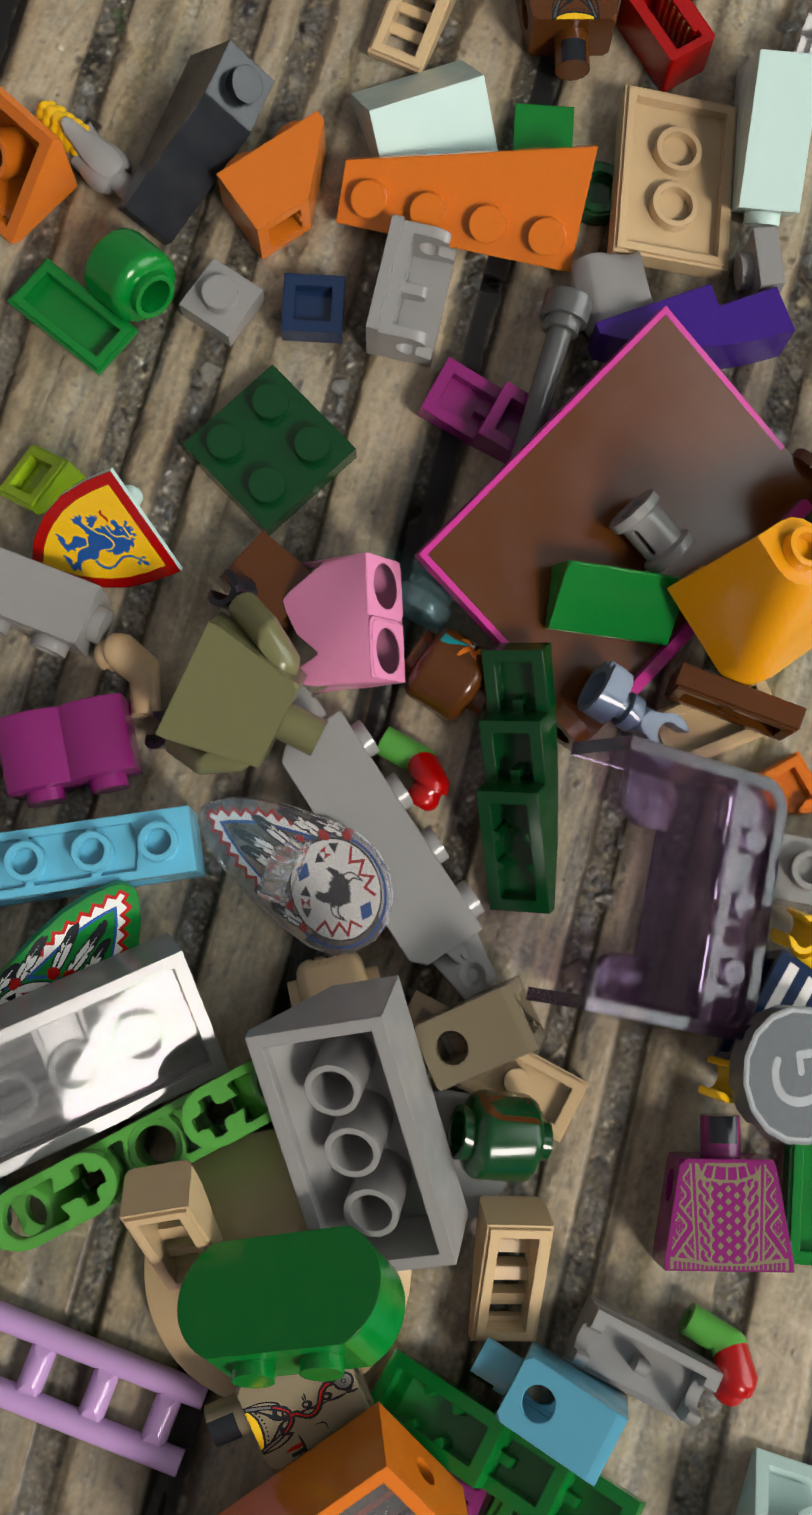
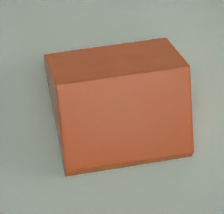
M0 86V234L9 243L15 244L23 240L78 187L61 139Z

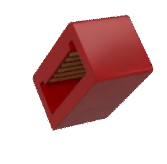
M621 0L616 27L660 91L667 92L703 72L715 39V33L692 0Z

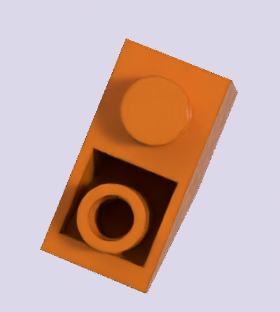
M318 110L301 121L294 120L288 122L277 131L274 138L252 152L237 154L226 164L222 171L216 174L223 207L262 260L309 231L312 227L327 153L324 119Z

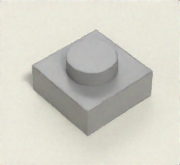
M778 226L753 228L742 253H737L735 256L733 267L734 284L737 291L744 290V297L776 286L780 293L785 285Z
M213 258L179 303V307L184 317L231 347L265 302L263 289Z

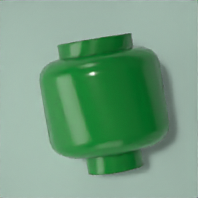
M128 228L113 230L101 237L92 246L85 261L84 280L87 289L121 320L136 323L155 318L167 309L174 297L176 274L173 262L161 249L140 232Z

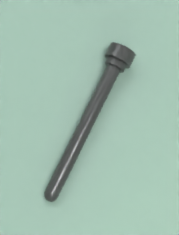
M552 286L546 290L539 317L543 321L542 330L546 333L510 459L546 423L569 342L575 340L578 337V333L587 328L593 300L581 290L569 286Z

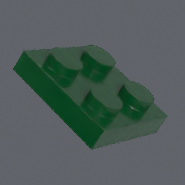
M273 364L183 443L186 454L261 531L266 532L269 536L357 458L356 448Z

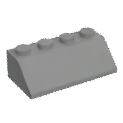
M399 975L333 985L248 1030L244 1038L307 1229L314 1230L349 1225L362 1233L393 1265L396 1271L457 1265L469 1213Z

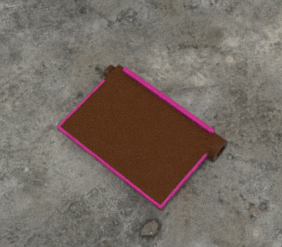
M667 306L659 309L414 555L494 643L551 642L556 699L557 742L573 752H578L604 725L598 723L577 708L580 692L597 665L602 666L604 661H614L628 670L634 676L633 687L630 693L634 692L638 695L695 633L680 610L669 642L665 646L545 629L552 565L566 560H574L648 572L644 568L646 559L625 535L615 534L609 528L614 517L629 502L648 489H653L660 498L657 504L680 530L688 529L695 537L692 545L677 561L658 573L685 577L701 566L707 565L781 520L790 517L804 519L812 510V453L802 448L796 449L792 454L787 450Z

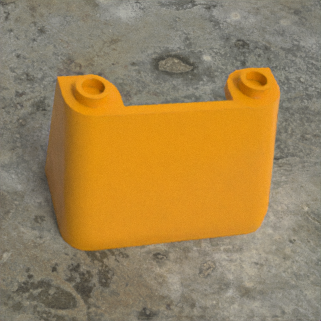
M796 517L781 520L754 538L707 565L694 570L667 588L713 664L724 678L751 686L773 677L812 649V523Z

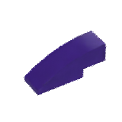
M711 284L596 322L588 345V351L592 360L606 363L664 306L669 308L719 369L745 366L780 356L793 335L795 328L777 286L719 305Z

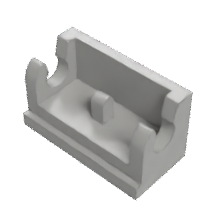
M392 214L366 323V353L430 367L456 259V250L448 247L452 235L450 232L436 226L404 220V216Z
M588 1295L560 1355L562 1360L692 1427L697 1426L701 1421V1413L697 1411L701 1394L704 1390L716 1393L724 1375L706 1355L591 1295Z

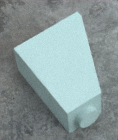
M760 49L737 71L734 106L738 107L731 213L744 214V225L779 227L780 217L787 218L800 212L812 131V53Z

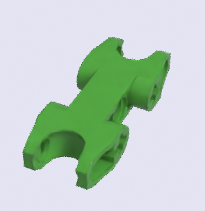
M252 1060L0 1195L1 1250L21 1252L34 1249L122 1200L124 1177L131 1169L180 1160H189L193 1163L271 1122L272 1120ZM229 1100L234 1112L226 1119L219 1118L214 1121L208 1109L212 1108L215 1104H222ZM150 1126H163L173 1134L176 1150L171 1160L165 1162L157 1161L146 1152L144 1136ZM100 1169L105 1175L106 1180L89 1187L86 1183L85 1175ZM31 1195L39 1198L45 1205L47 1212L46 1222L36 1218L30 1208ZM10 1205L21 1224L24 1235L33 1236H21L9 1226L7 1213Z

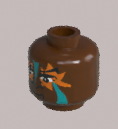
M451 627L445 628L437 634L427 630L405 661V675L407 676L405 682L406 694L447 722L459 719L466 709L477 716L487 702L481 656L483 647Z

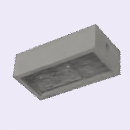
M168 932L0 1005V1178L230 1071L184 954Z

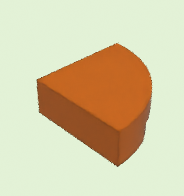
M799 751L739 783L753 801L769 811L789 816L812 814V773Z

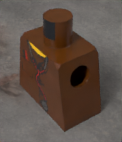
M515 0L526 52L532 56H554L555 75L558 78L567 81L584 78L590 71V56H603L609 52L619 0Z

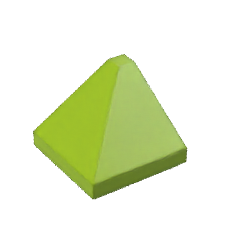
M33 444L0 486V495L22 508L40 515L46 512L64 491L86 477L70 461Z

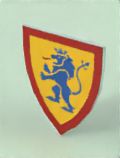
M112 467L87 477L64 491L45 512L33 539L32 560L97 584L101 588H127L154 582L181 572L183 568L140 508L143 501V494L140 489L133 485H124Z

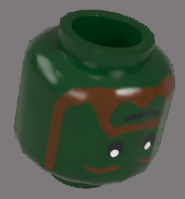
M483 1089L470 1094L464 1105L459 1104L453 1110L449 1124L448 1143L452 1158L460 1161L462 1169L470 1178L518 1183L528 1181L537 1171L540 1161H546L549 1158L553 1146V1129L550 1121L543 1119L539 1104L530 1095Z

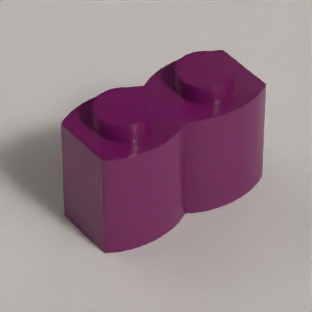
M121 693L88 697L56 707L33 709L0 718V756L7 795L17 800H27L28 808H42L61 804L67 801L65 792L81 787L90 786L91 794L94 795L118 792L129 788L128 778L143 774L133 717L130 714V701Z

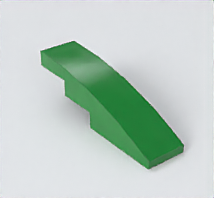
M394 1349L371 1393L374 1404L379 1402L446 1470L472 1488L485 1490L519 1515H641L647 1503L602 1473L595 1486H592L500 1423L495 1418L498 1410L497 1407L400 1349Z

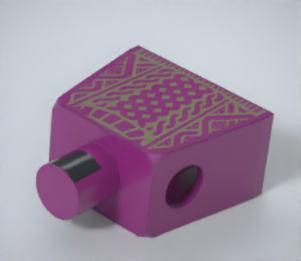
M722 1113L700 1114V1152L674 1151L668 1154L653 1244V1260L665 1271L794 1273V1258L775 1162L772 1158L760 1153H741L740 1115Z

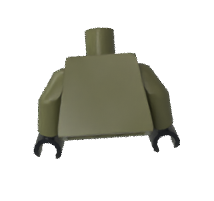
M225 569L223 572L224 575L230 578L232 583L229 595L227 596L211 589L207 597L211 604L229 610L230 616L221 612L208 621L167 710L153 711L151 714L152 718L160 721L155 735H146L144 740L148 748L166 749L171 756L199 775L242 772L249 766L260 767L271 751L276 739L311 756L328 723L327 720L294 704L308 676L299 668L300 655L276 616L258 598L257 587L253 579L230 569Z

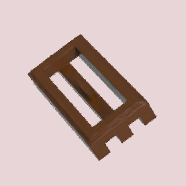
M684 662L671 675L664 694L669 700L779 741L800 730L807 710L805 707Z

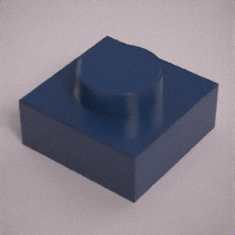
M284 274L281 318L283 341L343 343L346 293L345 276Z

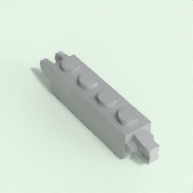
M307 686L302 687L294 704L327 720L328 723L311 756L286 744L282 759L285 772L313 815L325 816L341 824L342 827H346L347 830L354 833L352 837L366 845L380 862L386 876L389 891L388 909L383 924L408 963L428 966L432 963L464 1000L476 995L498 979L477 934L483 928L476 918L485 912L484 908L465 880L454 885L441 863L449 859V855L429 826L419 831L406 810L414 805L413 800L397 775L393 772L384 778L371 757L380 751L364 724L358 720L350 725L341 710L329 717L318 699L312 697L313 692L308 691ZM360 845L372 857V855L362 845ZM372 857L379 870L383 883L384 899L381 913L379 915V918L382 919L386 903L385 882L377 862Z

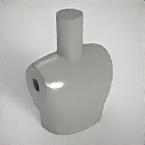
M640 251L630 254L591 253L581 256L571 265V287L583 291L593 300L587 328L584 330L590 339L596 322L652 304ZM544 299L537 301L539 313Z

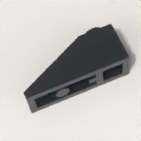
M231 40L190 55L118 208L164 245L172 243L216 182V174L224 169L250 135L275 82Z

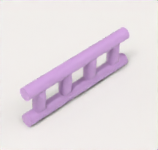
M0 1300V1331L32 1343L18 1381L15 1382L0 1376V1408L175 1477L186 1449L168 1443V1437L181 1403L201 1410L208 1388L201 1385L187 1373ZM57 1354L94 1368L79 1407L42 1393ZM119 1378L156 1392L142 1432L104 1417Z

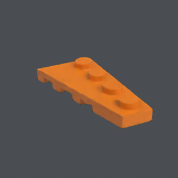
M598 144L576 145L573 147L520 148L518 150H481L445 154L348 158L345 162L336 223L388 234L392 214L404 216V220L436 226L450 232L452 235L448 247L570 272Z

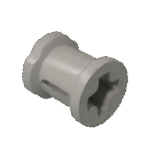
M648 489L629 502L614 517L609 528L615 534L625 535L646 559L644 568L648 572L660 573L677 561L689 549L695 537L688 529L680 530L657 504L660 498L653 489Z

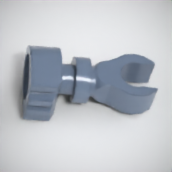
M604 661L602 666L597 665L580 692L577 701L578 710L600 724L611 720L612 724L622 731L630 730L636 736L640 747L649 755L656 757L676 756L674 752L659 742L658 731L664 724L667 728L677 733H689L685 720L675 713L657 712L646 707L645 699L634 692L630 693L633 687L634 676L616 662Z

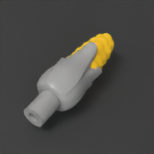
M41 100L35 108L36 118L61 139L69 163L94 191L102 194L116 193L123 199L133 178L131 176L132 165L128 157L118 147L101 137L91 122L85 124L81 119L67 112L64 106L57 105L52 100Z

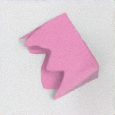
M368 552L301 563L315 570L286 595L283 603L297 635L317 651V656L301 667L308 675L304 685L327 686L324 690L315 692L313 694L315 695L325 692L405 683L400 563Z

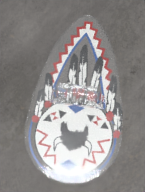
M230 797L207 802L199 810L197 818L199 828L209 849L224 871L278 925L308 947L329 955L353 954L376 941L388 924L394 899L390 871L378 849L359 832L325 816L257 797Z

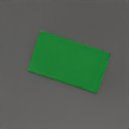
M566 560L554 564L551 570L545 629L665 646L669 642L680 610L667 588L683 577L574 560Z

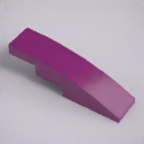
M449 357L416 415L477 450L506 464L511 456L528 393L509 381L500 388ZM551 407L547 421L557 412Z

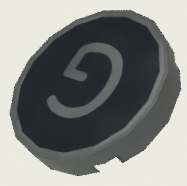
M775 1005L756 1013L746 1024L752 1026L746 1031L743 1040H736L730 1055L729 1085L736 1109L746 1123H752L759 1132L763 1133L760 1135L774 1142L810 1145L812 1144V1007Z

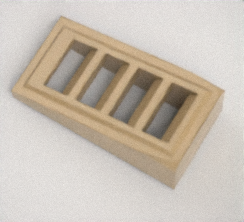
M387 0L367 50L368 56L411 74L425 71L456 0H424L435 5L432 13L407 3V0ZM400 14L427 25L424 34L397 23ZM392 34L418 45L416 55L413 56L387 45L390 35Z
M189 1160L134 1168L125 1174L119 1218L167 1289H181L183 1280L195 1260L215 1242L224 1241L201 1180Z
M484 1195L480 1197L476 1221L468 1327L470 1341H486L490 1337L495 1341L536 1342L554 1224L546 1203L540 1197ZM498 1252H522V1253H525V1257L497 1256V1255H498ZM494 1280H523V1284H493ZM490 1304H521V1311H489Z

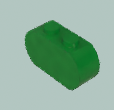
M349 1225L215 1242L195 1260L188 1270L181 1285L177 1303L179 1328L188 1346L200 1357L230 1377L232 1384L252 1389L273 1386L278 1376L299 1374L307 1380L327 1382L343 1378L345 1369L371 1367L388 1352L401 1330L405 1314V1292L398 1272L362 1233Z

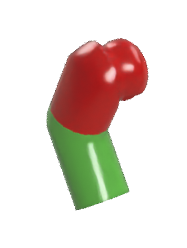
M389 726L377 746L380 751L377 755L410 773L414 781L407 791L414 805L428 812L435 810L439 805L441 796H447L450 782L436 753L429 747Z
M695 1302L691 1303L681 1318L678 1332L712 1353L714 1364L724 1374L716 1393H712L720 1403L730 1407L738 1406L744 1399L753 1396L758 1381V1375L747 1339L740 1330Z

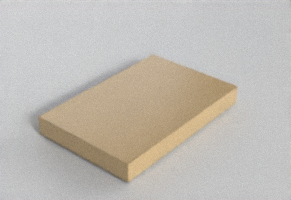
M628 84L625 85L619 96L607 253L630 254L640 251L644 267L713 280H720L728 271L738 107Z

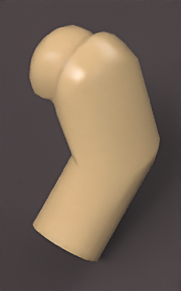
M112 633L107 638H104L99 645L97 644L94 649L97 665L102 670L108 669L112 672H117L129 682L131 716L133 718L147 719L152 718L151 714L153 711H162L161 666L158 659L131 635L124 633Z

